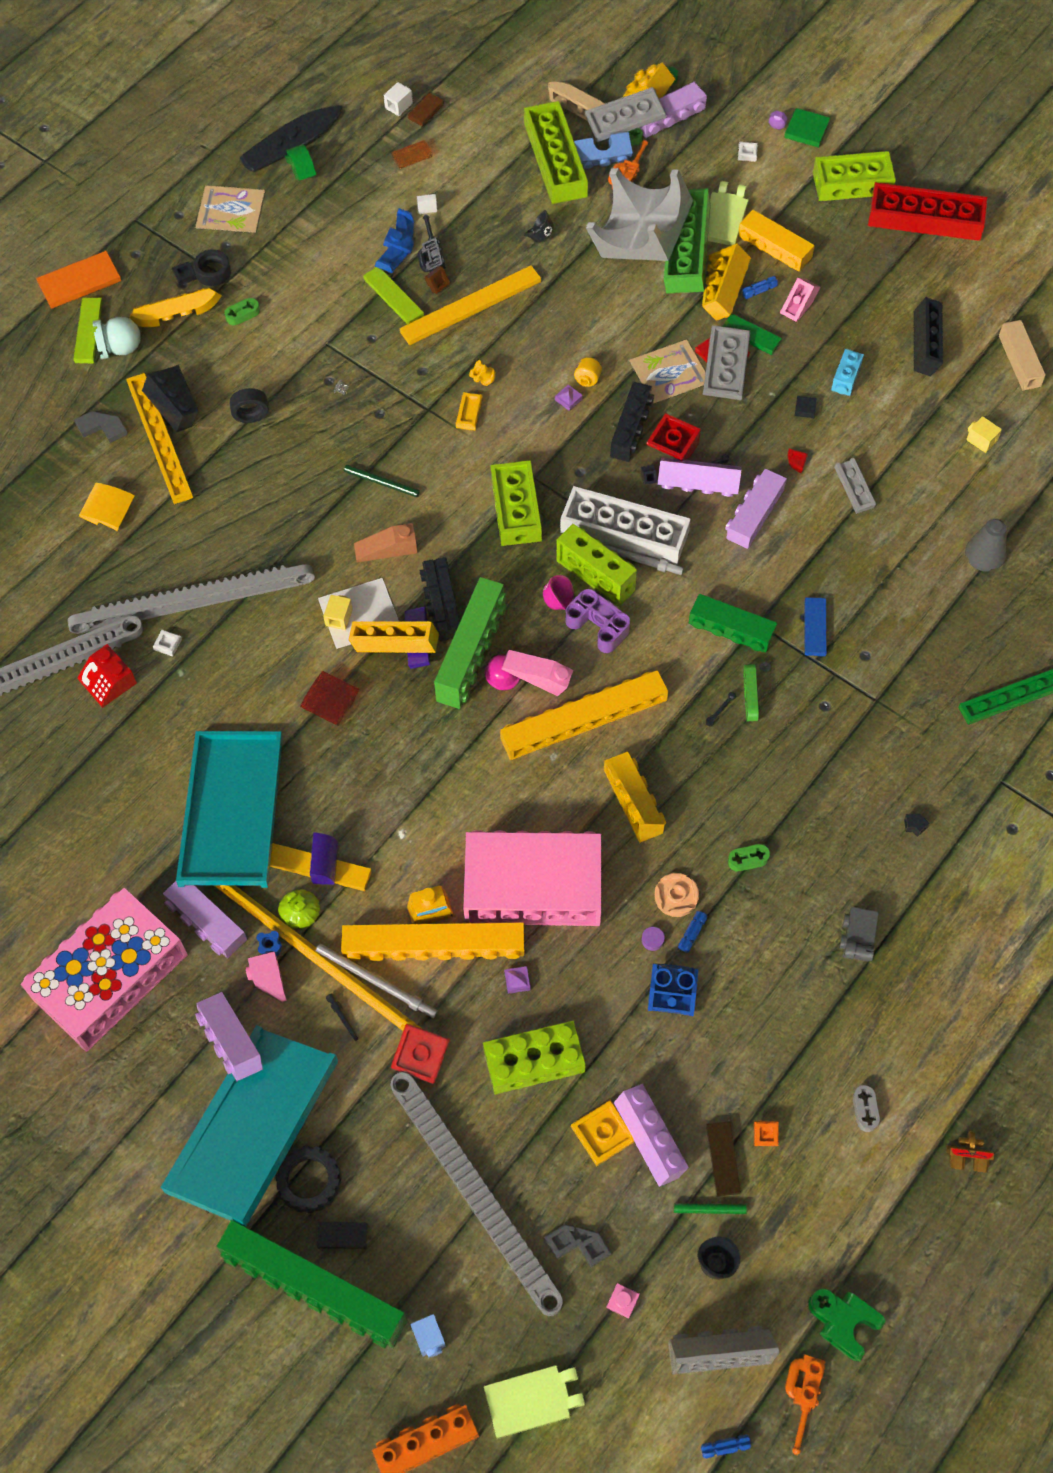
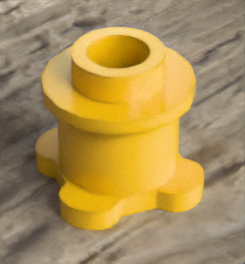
M478 360L470 371L469 376L474 378L475 382L481 381L482 385L488 386L495 380V370L484 365L481 360Z

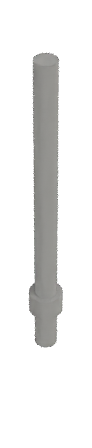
M603 543L606 548L615 551L619 557L655 567L661 572L666 573V571L679 575L683 574L684 567L671 564L668 560H657Z
M320 943L316 952L409 1004V1008L416 1012L419 1010L433 1019L435 1018L438 1010L424 1003L422 998L416 995L413 997Z

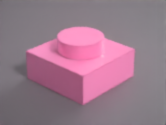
M617 1283L607 1308L629 1319L639 1294Z

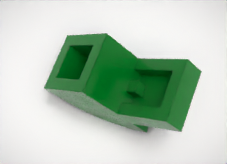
M304 144L286 150L288 155H285L287 163L291 164L295 179L300 181L316 175L310 154Z

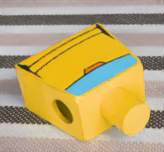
M442 886L425 888L410 894L407 909L412 924H430L454 917L449 897Z

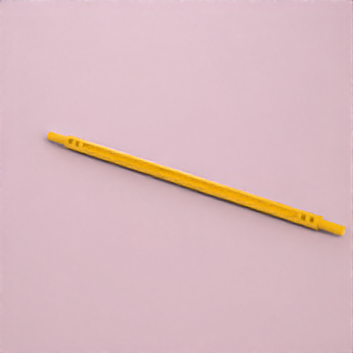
M213 885L269 929L277 931L282 939L402 1031H404L406 1023L421 1028L342 966L316 952L317 947L236 885Z

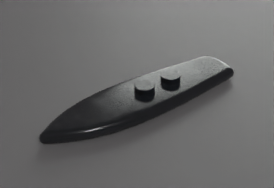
M337 105L320 108L293 119L240 156L242 164L248 170L256 172L284 158L285 155H288L286 150L302 144L307 146L324 134L335 123L343 107Z

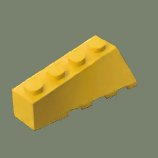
M737 243L709 255L711 264L707 266L709 276L705 280L707 288L704 290L702 307L716 321L727 318L732 314L751 259Z
M625 752L604 760V772L639 843L663 834L666 820L662 812L658 813L655 807L657 806L656 799L653 794H649L647 781L644 776H640L636 759L634 757L631 758L629 752Z

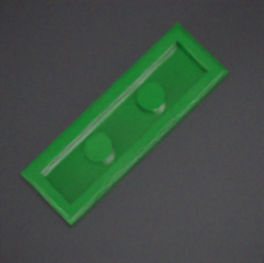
M731 314L722 326L749 330V344L770 355L774 353L782 340L781 337L734 314Z

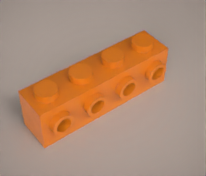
M456 1404L446 1410L447 1414L437 1418V1415L431 1416L422 1421L423 1426L415 1430L411 1426L399 1432L400 1437L392 1441L389 1437L376 1443L377 1448L373 1449L372 1452L380 1472L406 1473L478 1438L479 1435L466 1405L461 1407L460 1404Z

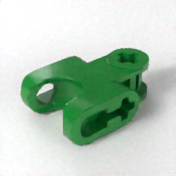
M820 1289L808 1301L810 1313L825 1324L820 1331V1335L853 1361H861L865 1354L864 1347L855 1340L853 1335L855 1325L865 1324L873 1330H879L886 1323L883 1315L851 1292H846L841 1300L831 1291ZM821 1299L826 1301L823 1308L818 1306Z

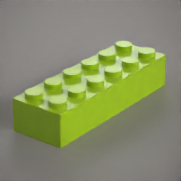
M556 101L524 108V125L551 203L556 204L588 197V180L560 102Z

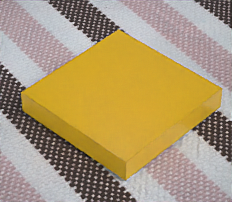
M611 1100L571 1124V1128L596 1166L635 1142Z

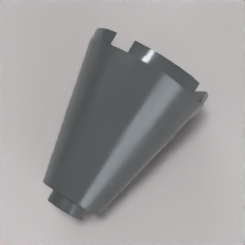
M999 519L987 521L967 543L965 555H967L972 567L986 572L991 571V569H998L1004 564L1007 557L1006 525L1003 521Z

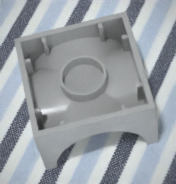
M611 168L609 175L613 186V206L609 220L603 228L599 227L595 222H588L586 227L602 258L669 261L693 202L680 170L672 169L670 173L671 184L663 189H647L629 181L618 168Z

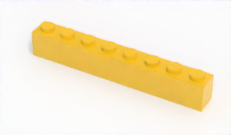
M658 670L646 672L636 679H627L620 685L606 687L596 694H587L580 700L566 702L563 706L556 709H548L538 716H529L522 722L508 724L500 730V739L511 761L667 701L668 690Z
M524 923L342 925L341 952L345 958L351 961H359L370 958L372 961H381L383 958H392L396 961H402L406 958L427 960L432 957H438L440 960H449L451 957L470 960L474 957L495 959L498 956L517 959L520 956H524Z

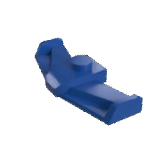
M400 208L396 215V229L390 227L383 246L389 248L375 263V267L390 273L395 271L406 256L411 253L414 246L413 215L411 212Z

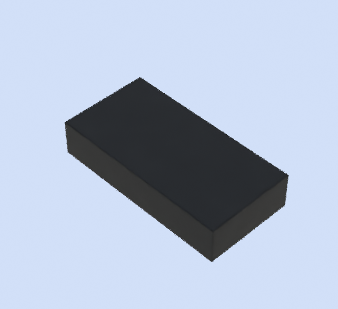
M318 1222L317 1248L366 1249L368 1224L367 1222Z

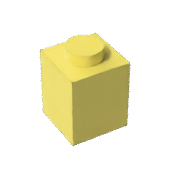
M982 416L977 422L974 421L969 426L967 441L987 453L998 441L1002 429Z
M330 595L323 615L326 626L346 630L353 610L351 599L343 595Z

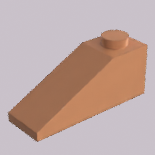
M413 523L392 526L354 543L356 561L364 562L416 554L417 546Z

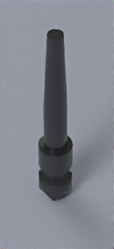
M330 993L326 996V1000L331 1003L332 1010L337 1013L352 1038L357 1041L358 1037L343 1013L342 1006L338 1001L336 1002L335 995Z

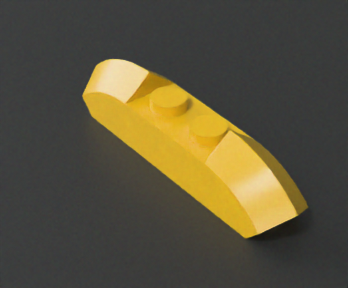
M208 287L135 307L129 319L137 326L157 327L160 326L158 319L162 318L163 321L174 318V314L188 315L192 313V309H195L197 315L203 314L210 310L222 295Z

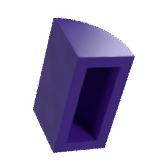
M313 832L310 864L312 884L335 885L338 841L330 835Z

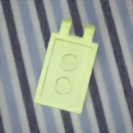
M721 181L718 193L712 192L710 198L708 241L732 246L736 244L739 225L744 218L748 205V199H744L746 186L739 184L737 194L735 195L727 193L728 182Z
M557 1366L484 1386L496 1438L570 1418L569 1409L584 1406L583 1394L579 1393L569 1397L565 1383L578 1380L576 1368L558 1373Z

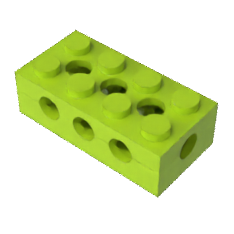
M889 151L815 158L813 176L819 201L872 197L875 182L895 184L896 179Z
M531 460L490 465L501 546L541 542L542 528Z
M572 524L557 539V562L618 607L635 592L637 574L635 566L630 562L624 561L615 551L606 548L600 540L588 535L585 529Z
M574 1021L483 1042L494 1095L585 1073V1061ZM556 1049L562 1051V1053L559 1055H555L551 1052ZM531 1055H537L540 1057L537 1060L529 1059ZM510 1060L517 1062L514 1066L506 1064Z

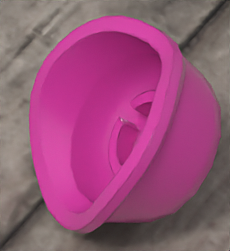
M553 576L544 586L543 598L550 609L566 610L567 606L573 601L574 589L571 581L566 576Z
M497 655L489 661L485 669V678L495 689L510 690L519 683L520 678L502 670L506 655Z

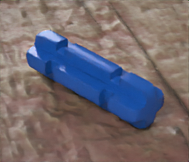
M775 276L767 278V281L764 279L752 284V287L747 286L743 288L742 294L745 299L753 297V294L758 295L769 290L768 288L777 287L778 281Z
M701 911L695 913L693 920L684 933V937L679 943L678 948L686 953L690 951L692 944L702 929V925L707 920L705 913Z
M745 1434L738 1436L737 1439L731 1437L717 1440L713 1444L711 1442L703 1443L701 1445L702 1456L706 1459L714 1457L715 1454L720 1456L734 1453L738 1449L741 1451L751 1448V1441L749 1436Z

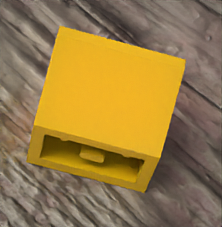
M663 62L658 65L653 64L648 69H641L635 74V79L626 87L627 90L623 97L653 87L660 99L666 94L675 78Z

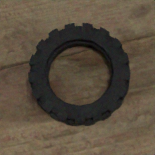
M303 1146L301 1149H293L292 1153L287 1154L275 1177L276 1187L282 1200L291 1209L293 1208L301 1213H314L316 1210L321 1211L325 1209L327 1204L330 1205L334 1201L335 1195H338L341 1184L340 1170L335 1159L328 1151L321 1150L317 1146ZM307 1160L321 1163L328 1173V1184L324 1191L310 1199L296 1196L289 1186V1175L293 1168Z

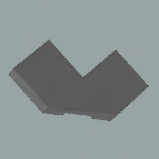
M91 411L74 419L83 437L102 429L111 443L128 435L117 416Z
M565 1224L545 1236V1240L557 1260L577 1247L590 1268L612 1255L599 1232L588 1231Z

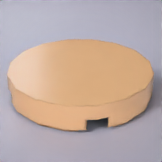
M682 873L665 875L655 888L657 907L663 913L672 917L688 915L695 909L699 900V889L696 882Z

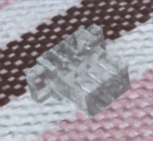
M340 379L335 386L334 393L340 392L345 394L348 385L342 383Z

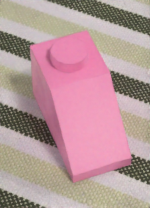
M797 278L780 313L797 322L812 305L820 286L805 278Z
M275 952L248 958L249 967H245L248 980H253L256 988L281 1002L287 1001Z

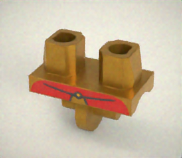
M973 1131L968 1132L967 1138L959 1137L958 1144L966 1145L967 1148L947 1145L946 1153L950 1155V1167L953 1169L964 1170L965 1157L974 1158V1171L987 1173L990 1160H994L993 1152L974 1149L975 1146L983 1147L984 1141L975 1139V1132Z

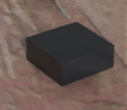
M189 261L172 267L173 274L180 286L197 280L195 271Z
M797 396L794 416L814 419L817 398Z

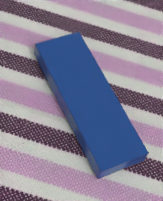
M805 597L804 655L826 656V598Z

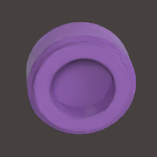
M657 927L645 929L642 934L643 946L650 951L659 950L664 944V933Z

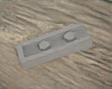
M851 458L850 461L841 464L837 463L834 468L855 513L874 508L876 503L855 458Z

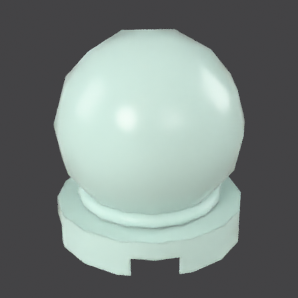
M115 317L109 319L105 325L102 324L101 320L93 321V327L97 326L96 332H94L99 352L103 351V354L100 355L101 360L108 359L111 352L116 355H128L138 348L141 341L140 330L131 319Z

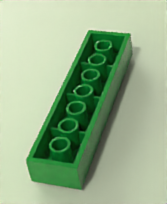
M233 1220L230 1221L216 1245L217 1249L221 1252L219 1256L227 1264L235 1268L238 1264L241 1265V1268L249 1276L255 1279L258 1276L263 1277L262 1279L266 1281L265 1284L275 1290H279L280 1287L283 1288L287 1296L298 1302L301 1299L305 1300L310 1309L320 1314L324 1310L332 1321L340 1325L346 1322L354 1333L362 1337L365 1334L370 1335V1338L373 1339L372 1342L386 1349L387 1345L394 1348L407 1323L404 1312Z

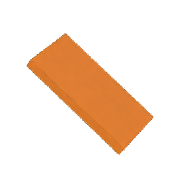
M107 251L36 278L51 309L121 282V278Z

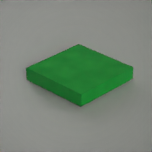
M796 108L784 138L819 148L830 123V117Z

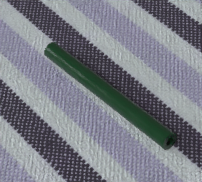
M345 465V473L416 498L419 496L420 490L350 465Z

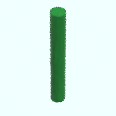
M674 1203V1213L747 1214V1205Z

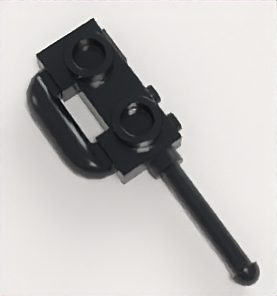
M426 214L423 216L429 238L427 242L422 243L423 248L418 251V260L422 271L431 272L438 266L443 267V269L446 267L442 255L443 249L440 246L441 242L436 237H433L429 216ZM425 256H429L430 261L426 262Z

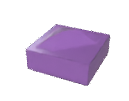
M567 385L555 396V401L569 411L583 399V395L570 385Z
M527 966L504 970L508 994L530 990Z

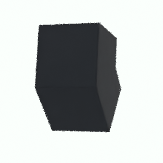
M653 465L641 467L643 484L658 483L656 470Z
M906 814L904 818L905 831L913 832L917 837L930 824L921 814Z

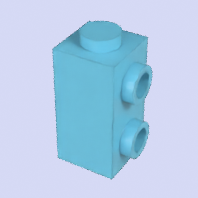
M847 349L844 350L831 391L848 396L851 395L864 354Z

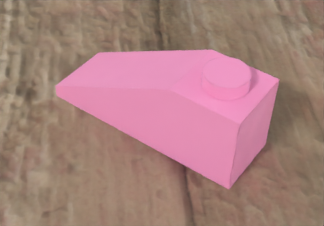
M512 650L508 651L502 666V670L556 696L567 689L573 673L572 669L556 661Z

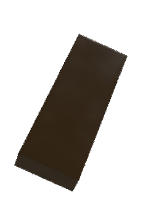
M730 1122L706 1124L716 1197L738 1195L741 1193L731 1124Z

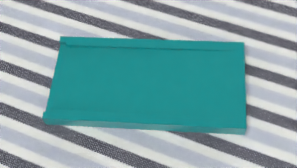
M196 731L176 877L178 887H185V885H254L268 888L283 743L281 731Z
M257 1025L249 1038L260 1054L263 1070L239 1081H236L232 1073L226 1075L161 1185V1189L165 1194L230 1221L233 1220L244 1227L248 1225L339 1062L337 1056L329 1052L328 1054L263 1030L262 1027Z

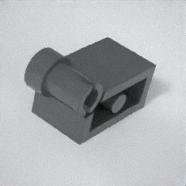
M851 907L849 914L844 915L842 927L846 928V933L841 935L839 948L843 949L842 957L852 960L872 961L879 912Z

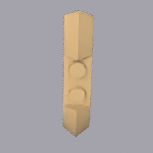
M562 82L548 83L550 101H559L561 107L587 120L585 116L586 110L605 104L569 84Z

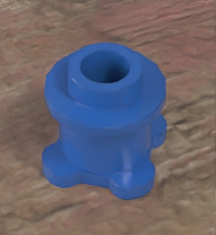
M272 931L267 934L261 932L257 935V940L259 941L258 952L261 955L275 952L277 957L281 953L282 945L278 940L279 933Z

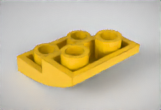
M95 483L79 517L96 525L100 522L118 531L135 495L113 486Z

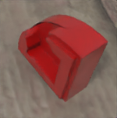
M789 448L787 454L789 465L795 471L802 473L808 454Z

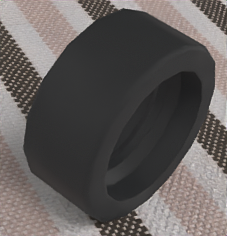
M214 249L205 250L199 253L194 260L193 265L196 278L206 286L221 285L230 277V264L224 252ZM209 263H220L223 265L219 271L214 273L201 271Z
M245 388L235 392L230 397L231 415L238 422H258L268 414L267 397L261 390ZM245 404H258L255 407L251 408L241 407Z

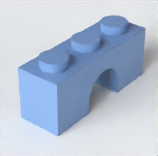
M629 132L610 135L608 141L610 148L605 151L598 150L595 147L593 138L574 141L583 169H590L595 165L608 166L613 162L623 163L625 160L629 161L633 154Z

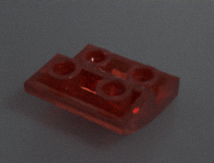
M322 671L310 687L300 707L339 726L347 708H351L360 689Z

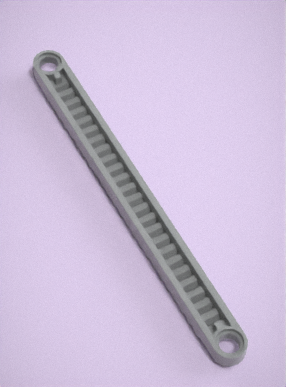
M282 565L280 570L273 567L271 572L268 569H265L264 573L257 571L256 575L250 572L248 577L241 574L239 579L232 576L230 581L227 578H224L223 582L216 580L215 584L209 581L207 586L200 583L198 588L191 585L189 590L186 587H183L182 591L175 589L174 593L167 590L166 595L159 592L157 597L150 594L149 598L142 596L141 600L135 597L133 602L126 599L124 604L117 601L115 606L112 603H109L108 607L101 605L100 609L94 606L91 611L70 616L68 618L69 631L75 634L90 632L128 616H136L140 620L308 584L314 580L315 576L310 565H299L285 568Z
M136 616L122 618L0 668V696H2L3 692L9 693L11 689H18L20 685L26 686L28 682L34 683L35 679L41 680L43 676L48 677L52 672L58 673L60 669L65 670L67 666L73 667L74 663L80 664L82 660H88L90 655L106 644L112 649L114 647H121L123 643L131 641L142 634L143 626L140 619ZM129 624L138 625L134 631L126 630Z
M400 1072L393 1076L391 1080L393 1094L539 1310L547 1316L558 1314L562 1308L561 1294L532 1251L528 1248L520 1233L511 1223L509 1217L500 1207L498 1201L489 1191L466 1154L457 1144L455 1138L446 1128L440 1116L431 1106L429 1100L408 1073ZM403 1079L409 1082L408 1089L399 1091L396 1088L397 1082ZM547 1296H553L557 1299L558 1304L554 1309L544 1307L543 1301Z

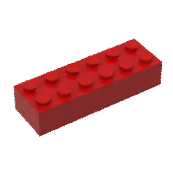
M875 182L868 226L980 241L985 226L987 197Z

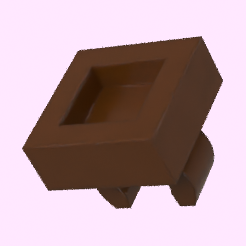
M440 266L436 267L424 278L432 293L435 294L450 284L443 267Z

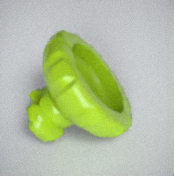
M296 889L288 892L278 907L279 918L292 929H303L311 926L318 918L320 911L318 898L312 892L305 889Z

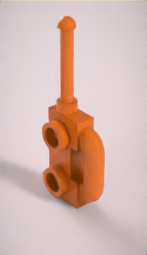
M644 140L632 162L625 160L623 163H617L613 167L618 168L622 175L631 182L637 177V173L640 172L638 161L648 145V141ZM609 175L608 182L612 185V181Z
M804 1355L803 1358L794 1359L791 1362L785 1386L786 1393L789 1397L793 1398V1403L801 1405L800 1410L802 1411L794 1448H792L795 1455L801 1452L800 1447L808 1413L815 1406H818L819 1400H817V1396L821 1393L819 1387L825 1370L824 1360ZM800 1370L805 1372L802 1387L796 1388Z

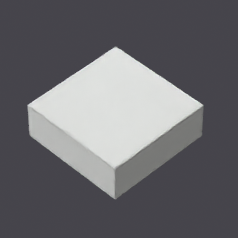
M739 142L738 160L756 161L758 143Z
M435 194L417 196L419 214L437 212Z
M161 630L153 649L174 656L182 638L180 635Z

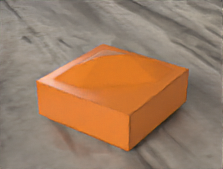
M754 1120V1146H778L779 1122Z

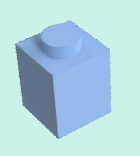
M434 1314L411 1324L422 1356L428 1355L431 1358L443 1352L441 1348L446 1347Z

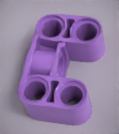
M592 589L583 590L566 608L565 622L569 628L579 629L588 620L601 628L598 632L597 646L603 653L614 651L629 634V616Z

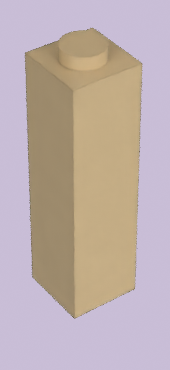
M1022 321L1004 323L999 333V338L1022 391L1041 387L1045 378V372Z

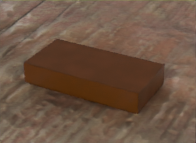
M428 93L408 114V119L423 127L444 105V100Z

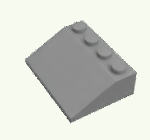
M762 1326L747 1328L748 1332L739 1333L738 1329L723 1330V1334L713 1335L712 1331L700 1332L698 1337L691 1338L688 1337V1334L674 1335V1339L669 1340L668 1343L672 1375L772 1364L779 1354V1347L770 1330H763Z

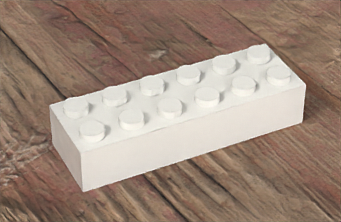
M573 486L561 516L560 532L564 533L572 524H575L577 527L585 529L588 535L600 540L604 544L654 559L668 560L669 563L677 565L689 533L690 518Z

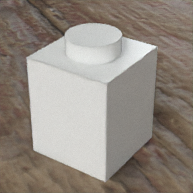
M397 82L384 94L385 108L400 116L413 104L412 90Z

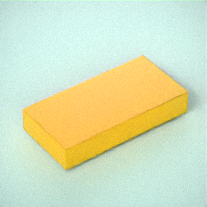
M463 392L456 428L476 430L483 399L482 395Z

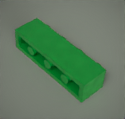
M700 593L691 609L688 624L697 629H704L715 636L728 638L736 644H743L755 651L765 653L774 637L777 622Z

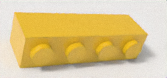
M752 210L740 222L739 237L799 272L813 257L815 245L755 210Z
M352 621L349 641L356 652L436 653L439 633L432 622Z

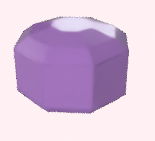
M780 111L771 113L769 118L771 127L778 130L783 129L787 123V116Z

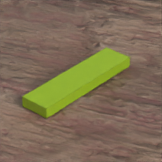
M376 267L363 275L368 285L407 325L424 317V312L382 269Z
M82 298L74 352L75 363H94L97 344L94 332H96L97 326L93 327V321L100 320L103 303L101 298Z

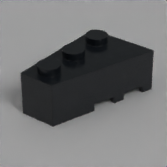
M176 365L148 374L142 389L143 393L176 432L192 427L198 409L180 366Z

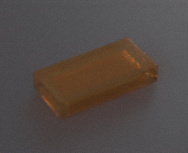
M425 140L391 152L392 158L399 169L432 157V151Z

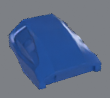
M653 963L648 1011L694 1016L699 969Z

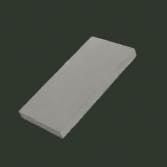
M651 87L586 110L585 116L597 142L610 138L612 134L628 132L666 118V113L654 88Z
M712 325L703 395L742 400L750 338L749 330Z

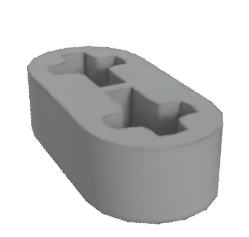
M862 1085L853 1094L856 1121L861 1130L871 1132L877 1128L880 1122L877 1100L874 1090L867 1085ZM862 1092L865 1093V1096H870L866 1102L867 1106H864L862 1098H858ZM865 1111H868L870 1119H874V1121H872L871 1126H869L867 1122H863V1119L866 1116Z

